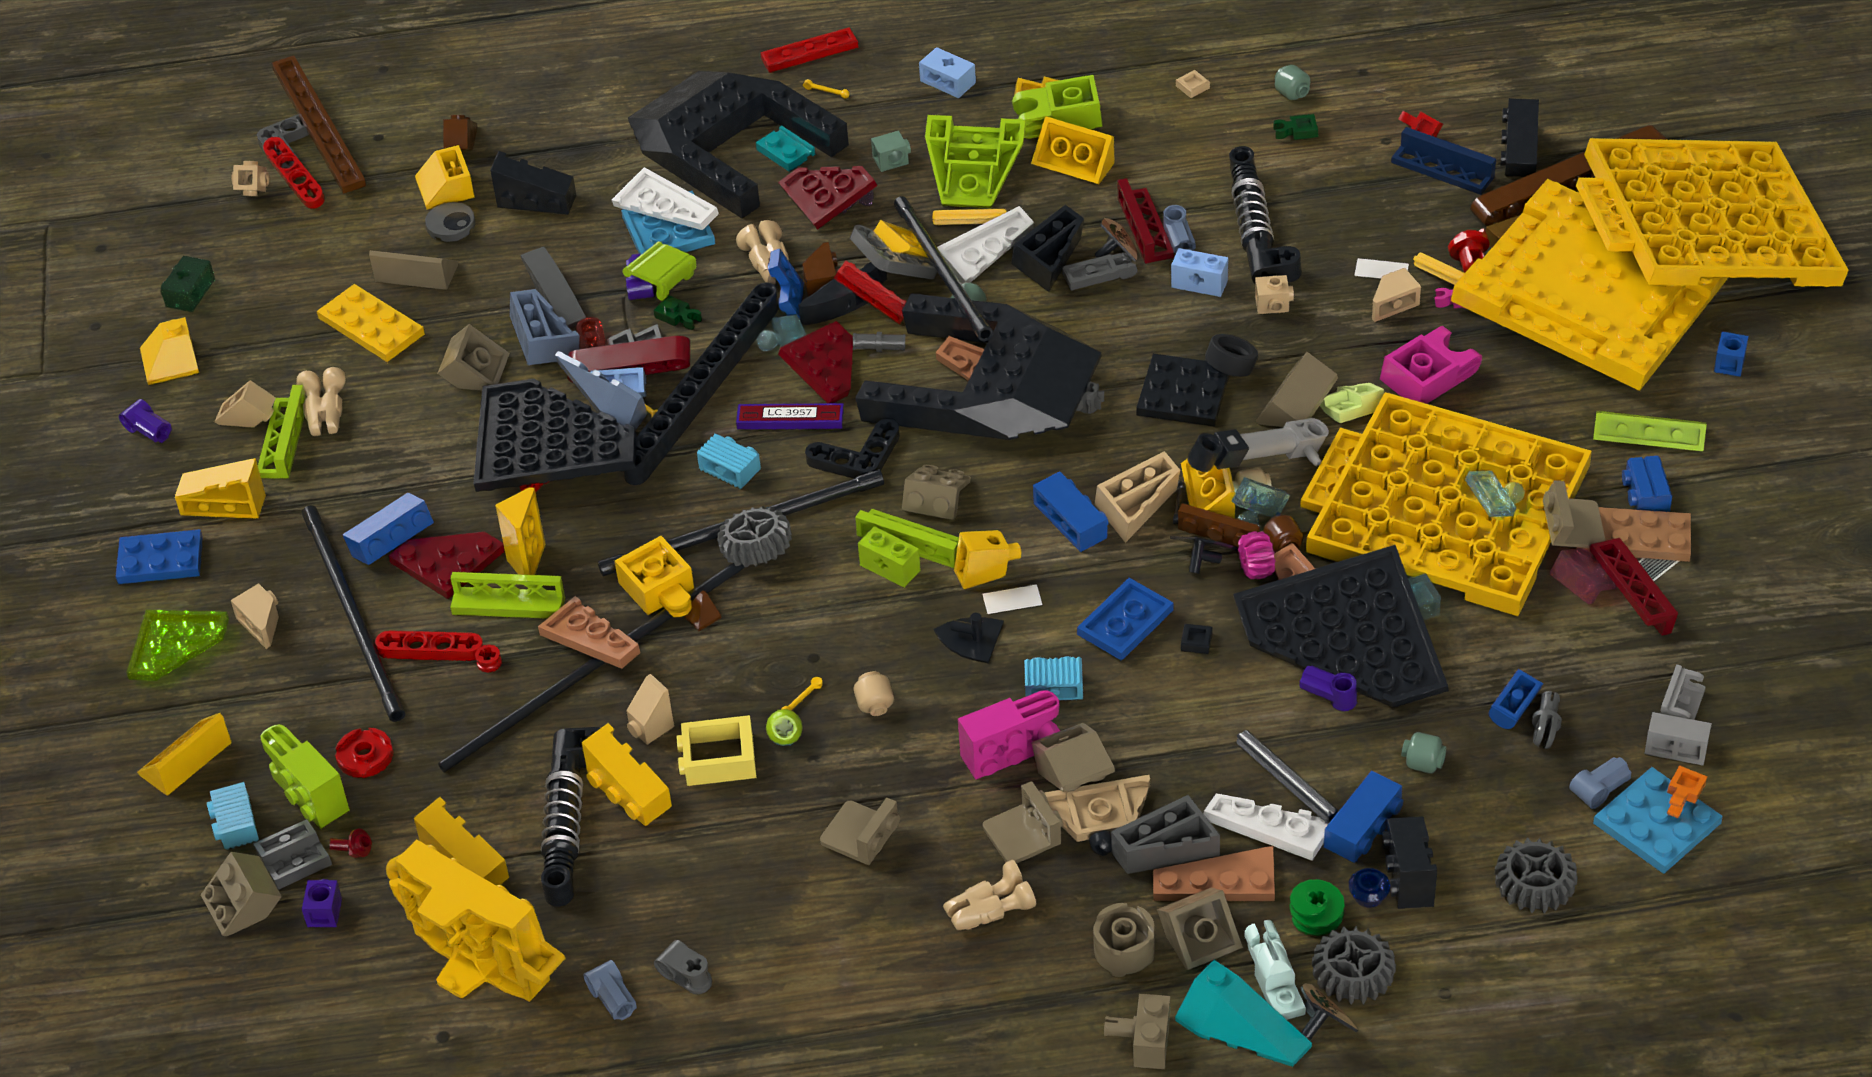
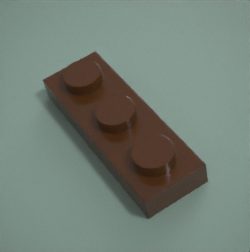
M1184 503L1181 504L1178 510L1179 530L1210 538L1214 541L1239 547L1238 542L1242 535L1255 531L1257 533L1260 532V525Z

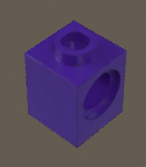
M321 879L307 881L302 905V912L307 927H337L342 902L337 880Z

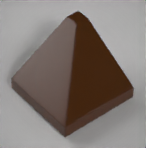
M704 590L691 602L692 609L684 616L698 631L722 618Z

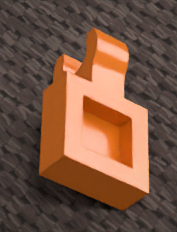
M1679 765L1668 785L1667 793L1671 794L1672 797L1667 814L1679 818L1686 801L1695 804L1706 785L1708 776Z

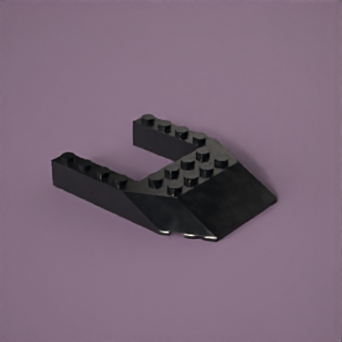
M698 71L628 117L629 124L633 128L643 155L741 219L760 207L758 184L709 152L764 115L830 157H833L849 146L847 123L780 81L729 72Z
M911 293L902 309L907 334L948 338L950 336L958 340L987 343L964 391L957 392L865 380L855 399L861 421L878 423L882 419H892L899 426L1011 440L1019 438L1018 434L1034 431L1036 435L1049 430L1056 431L1068 428L1102 355L1100 351L1061 329L1008 304L972 300L981 316L986 319L993 330L991 339L981 341L955 298Z

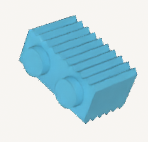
M714 433V436L703 447L701 446V449L697 452L699 469L701 471L704 470L705 473L708 472L718 479L721 478L726 483L729 482L735 487L738 486L739 489H742L761 469L759 453L752 447H744L737 444L731 437L724 438Z
M1066 656L1060 659L1038 657L1024 660L1026 696L1048 690L1054 693L1059 700L1083 699L1082 658Z
M242 782L210 791L212 801L207 802L210 818H216L217 823L211 824L215 840H222L226 850L230 847H240L241 844L246 845L253 841L257 842L259 837L245 783Z

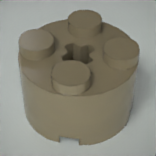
M1116 903L1104 908L1098 914L1093 928L1094 955L1097 962L1115 977H1123L1126 974L1139 972L1150 965L1154 960L1155 925L1151 915L1142 907L1137 906V909L1127 907V903Z

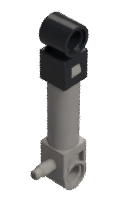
M1308 418L1286 422L1284 427L1280 429L1239 434L1237 429L1215 432L1214 435L1203 433L1197 438L1187 456V460L1194 469L1201 472L1210 471L1214 465L1218 470L1239 467L1243 460L1286 454L1289 459L1307 456L1314 466H1319L1322 461L1317 452L1328 436L1329 430L1320 420Z

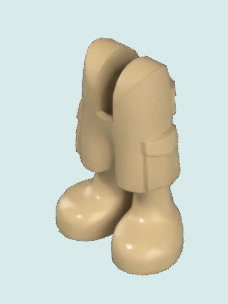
M761 221L759 233L763 242L767 244L765 246L760 242L755 225H747L736 237L737 246L743 251H750L749 258L753 267L760 273L765 283L776 284V278H773L768 271L771 251L780 248L789 261L783 242L779 241L782 236V230L774 221Z
M330 367L324 371L323 386L325 394L323 397H320L321 381L316 373L303 371L297 376L296 385H303L305 395L307 396L303 409L312 436L322 435L321 427L323 421H326L329 434L337 433L339 429V421L342 414V398L338 393L342 390L346 381L345 373L340 368Z
M1010 860L1003 865V877L999 882L991 886L988 881H982L973 887H969L964 893L944 903L943 908L947 915L952 918L951 921L956 930H970L979 926V924H988L1002 919L1006 911L1014 909L1029 910L1036 906V899L1027 881L1023 882L1016 862Z

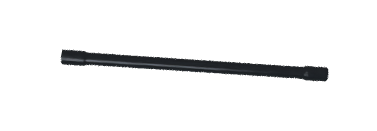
M903 196L896 198L894 201L895 209L901 218L905 220L971 323L972 329L981 341H988L993 336V330L986 319L977 310L914 213V209L907 198Z
M875 470L857 476L855 479L766 507V509L774 507L775 511H781L786 516L856 492H863L884 485V479L881 471ZM725 521L666 541L675 551H679L718 538L717 534L720 532V526L724 525ZM628 553L618 554L598 561L601 575L604 577L616 573L615 560Z
M307 506L302 510L303 519L314 538L382 697V703L389 720L392 722L400 721L405 717V711L392 687L331 546L320 514L315 506Z

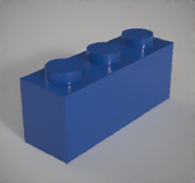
M1059 471L1033 485L1034 505L1080 552L1107 539V526L1109 522L1106 515L1092 505L1089 497L1083 495L1071 479H1067Z
M406 493L344 533L343 537L352 557L370 565L434 522L425 501L410 493Z
M1371 770L1325 828L1324 848L1353 863L1357 861L1361 854H1367L1376 835H1381L1382 831H1385L1387 819L1400 812L1404 800L1401 799L1402 785Z

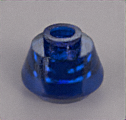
M1365 868L1356 871L1350 877L1349 890L1359 905L1372 908L1381 904L1389 894L1390 881L1383 872L1373 868Z

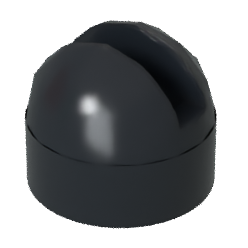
M1100 831L1089 837L1090 846L1097 855L1105 856L1112 852L1110 831Z

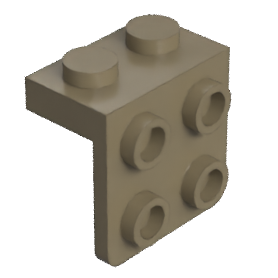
M923 465L905 479L902 510L954 520L957 517L959 492L970 483L971 477L964 475V472L960 470H948L946 472L938 470V467L934 465Z
M1554 480L1543 497L1552 546L1590 548L1593 543L1606 541L1598 504L1593 500L1568 499L1565 481Z
M1032 781L1021 785V805L983 822L984 832L1005 862L1014 860L1017 864L1061 844L1062 818L1058 811H1053L1050 808L1045 793L1042 790L1038 791Z
M886 797L877 811L854 801L845 802L821 835V845L870 865L899 824L900 816L898 815L897 802Z

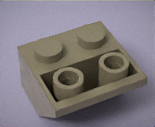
M1084 723L1032 742L1038 774L1063 792L1074 791L1082 784L1090 781H1100L1106 775L1115 772L1114 765L1098 734Z
M230 852L201 894L223 936H229L266 919L282 897L260 857L237 852Z

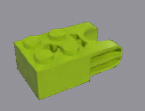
M1094 75L1045 83L1046 87L1016 93L1012 100L1013 109L1019 115L1018 119L1026 120L1024 135L1026 139L1039 137L1045 116L1091 130L1103 127Z
M280 724L271 726L263 731L260 737L265 752L272 759V762L269 764L271 775L285 790L284 793L289 802L300 807L305 819L309 822L313 820L322 829L350 811L340 774L308 741L301 743L285 726Z

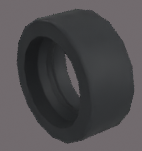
M1230 334L1214 335L1205 353V359L1213 368L1222 373L1237 377L1250 375L1258 358V351L1251 343Z

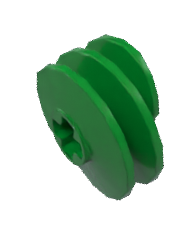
M1320 879L1307 880L1299 883L1292 890L1290 895V912L1292 923L1298 931L1306 935H1325L1337 929L1343 921L1344 897L1340 890L1330 882Z

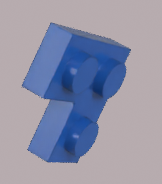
M779 248L771 251L768 271L773 278H776L781 287L780 298H778L779 308L792 321L800 318L798 304L802 302L804 282Z

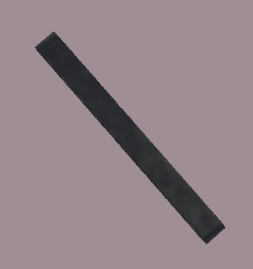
M761 283L751 291L636 437L635 469L623 471L625 481L628 484L640 485L650 477L776 315L779 308L777 291L773 284Z

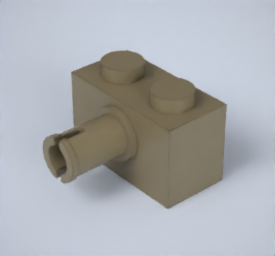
M1139 994L1137 1016H1134L1133 1019L1105 1017L1104 1036L1132 1037V1041H1134V1067L1165 1069L1170 1026V996Z

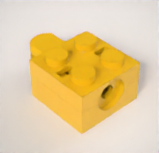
M662 536L615 560L618 583L647 615L664 607L673 617H682L692 609L691 596L689 592L694 590L691 567Z

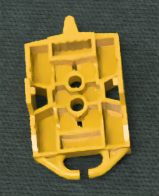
M416 839L403 853L392 858L386 865V874L390 879V888L396 899L405 909L407 919L412 922L415 934L421 937L433 950L449 959L436 981L440 987L455 996L464 998L481 984L488 982L505 993L530 1002L550 981V975L565 960V956L545 941L535 909L528 900L513 896L502 885H494L465 868L457 859H450L444 856L433 845H425Z

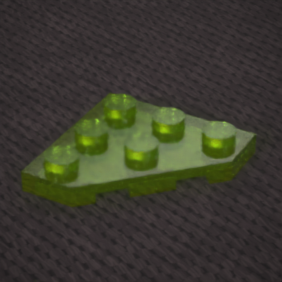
M146 610L126 672L129 680L156 681L222 641L229 622L228 613L219 611Z

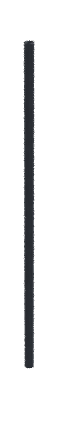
M732 563L689 592L691 602L703 590L709 593L745 568L744 565L735 566ZM664 609L627 634V636L637 642L673 616ZM592 658L438 763L440 769L445 773L606 662Z

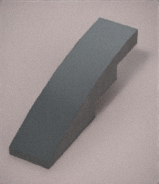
M543 246L522 254L521 259L537 291L553 307V312L558 317H563L566 320V325L569 329L586 323V316L575 295L545 247Z

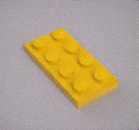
M355 284L317 311L320 320L386 362L390 361L425 334L423 326Z

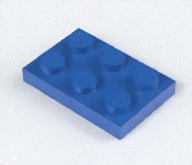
M201 529L120 537L116 569L118 584L200 576L203 540Z
M1128 578L1077 627V635L1122 661L1174 610V603L1135 580Z

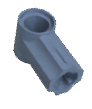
M1170 205L1165 208L1164 230L1170 240L1174 253H1177L1178 248L1194 250L1196 243L1186 220V210L1180 205Z
M1613 757L1592 772L1588 770L1579 772L1572 779L1569 788L1591 809H1595L1603 804L1611 791L1630 780L1632 772L1629 770L1627 762L1621 757Z
M612 960L583 974L585 983L593 997L600 998L614 1020L620 1019L622 1021L630 1017L637 1008L636 1001L623 984L622 976Z

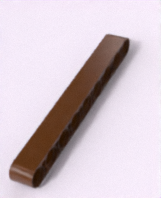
M1653 125L1645 126L1617 138L1668 140ZM1585 152L1479 196L1471 204L1470 210L1487 227L1521 215L1525 204L1547 179L1578 192L1576 187L1578 178H1595V175L1584 155Z

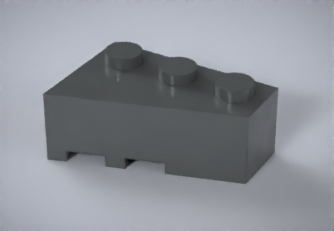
M1189 795L1111 831L1112 854L1127 874L1220 856L1219 833Z

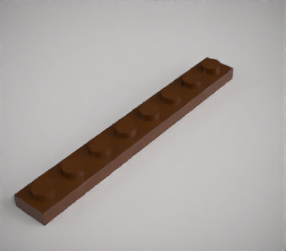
M295 56L272 62L274 73L342 193L365 187L364 176Z

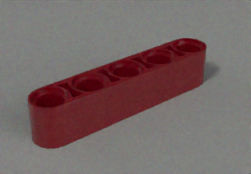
M670 336L579 349L569 352L568 356L583 363L590 373L594 370L643 368L645 375L688 368L690 366L691 341L685 336ZM567 375V379L573 383V381Z

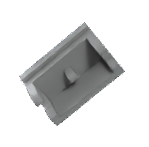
M1676 664L1660 714L1695 720L1705 692V686L1693 683L1690 679L1702 682L1704 676L1701 673L1684 669Z
M1652 712L1645 754L1704 766L1712 723Z

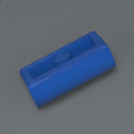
M1518 669L1489 710L1491 720L1504 729L1513 728L1541 690L1543 683Z

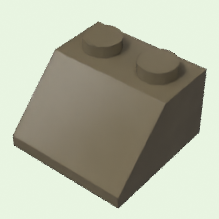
M468 324L451 338L437 374L459 389L482 391V386L499 383L510 353Z
M1209 888L1157 909L1166 938L1187 970L1243 948L1223 890Z

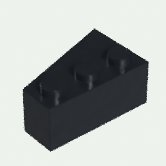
M1509 98L1508 108H1503L1502 123H1506V129H1502L1501 144H1505V151H1501L1500 166H1505V176L1526 177L1536 173L1539 99Z
M1424 817L1387 819V831H1382L1381 836L1383 849H1388L1389 855L1385 856L1387 873H1392L1393 879H1389L1390 896L1396 897L1398 909L1434 907L1437 866L1436 864H1431L1430 858L1433 857L1432 848L1428 847L1427 841H1429Z

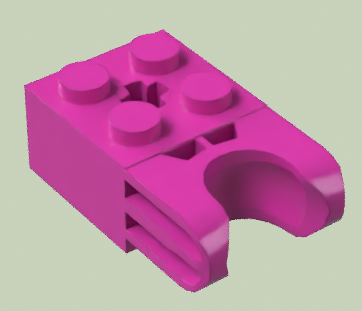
M1440 326L1425 336L1419 335L1385 356L1380 380L1401 397L1428 404L1475 374L1480 367L1482 355L1474 349H1468L1463 352L1449 350L1452 332L1444 326Z
M1048 690L1039 691L1014 702L1011 698L958 718L960 756L975 780L992 775L996 771L1019 764L1023 760L1034 756L1033 741L1060 732L1057 725L1051 721L1059 713L1058 697Z

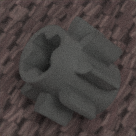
M1089 382L1077 411L1091 414L1097 409H1101V402H1104V391H1099L1098 383Z

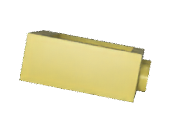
M750 715L681 723L682 735H677L678 753L683 752V757L678 758L680 775H686L687 786L757 778ZM741 739V756L692 761L691 744Z

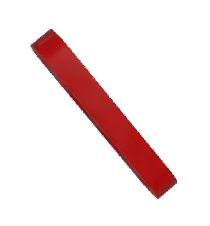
M268 138L263 144V150L270 163L307 208L315 209L320 207L325 201L320 185L281 138ZM272 148L279 149L281 154L278 156ZM286 161L294 162L290 168L285 169L281 167ZM298 177L306 178L302 184H295L294 180ZM309 189L314 196H316L315 198L308 196L307 191Z
M384 631L376 637L375 644L379 656L387 659L476 660L475 653L477 649L483 646V640L476 633ZM414 642L423 643V645L417 649H412L409 647ZM441 643L451 644L446 649H437V646Z

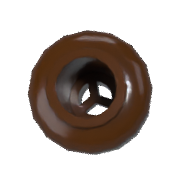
M1288 515L1274 516L1264 526L1263 532L1269 536L1275 553L1291 543L1299 550L1303 542V534L1294 518Z

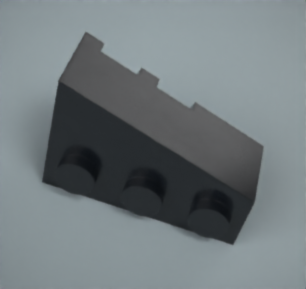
M498 151L490 170L497 208L569 215L576 198L573 176L543 166V169L528 165L527 160L521 159L519 162L505 157L506 153Z
M1064 205L1014 243L1011 264L1049 292L1060 275L1063 266L1066 265L1081 240L1084 218L1067 205Z

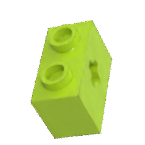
M875 526L858 542L860 566L904 588L921 571L919 548Z

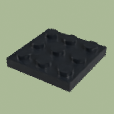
M1153 353L1137 404L1136 415L1215 427L1229 375L1216 370L1204 360Z

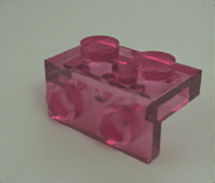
M1583 548L1562 550L1550 571L1552 577L1587 604H1593L1600 591L1617 588L1600 563L1592 558V554L1588 550Z

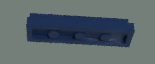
M1408 127L1402 131L1401 146L1391 158V163L1480 195L1495 178L1496 158ZM1404 153L1414 156L1415 158L1405 159L1402 156L1404 155ZM1431 162L1437 164V166L1428 167L1424 164ZM1454 170L1459 172L1460 174L1450 175L1447 173V171ZM1476 178L1482 180V182L1479 185L1470 182L1469 180Z

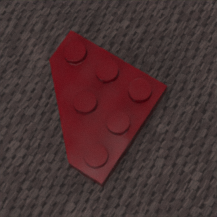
M853 166L852 169L841 170L840 167H821L820 170L797 168L778 182L784 192L817 230L877 187L875 180L863 166Z
M837 321L780 347L778 355L826 403H835L849 395L851 389L853 336Z
M476 532L409 539L389 555V560L397 568L446 599H449L454 595L451 582L452 572L480 573L504 553L505 549L501 541L488 533ZM460 582L461 587L465 586L468 582Z

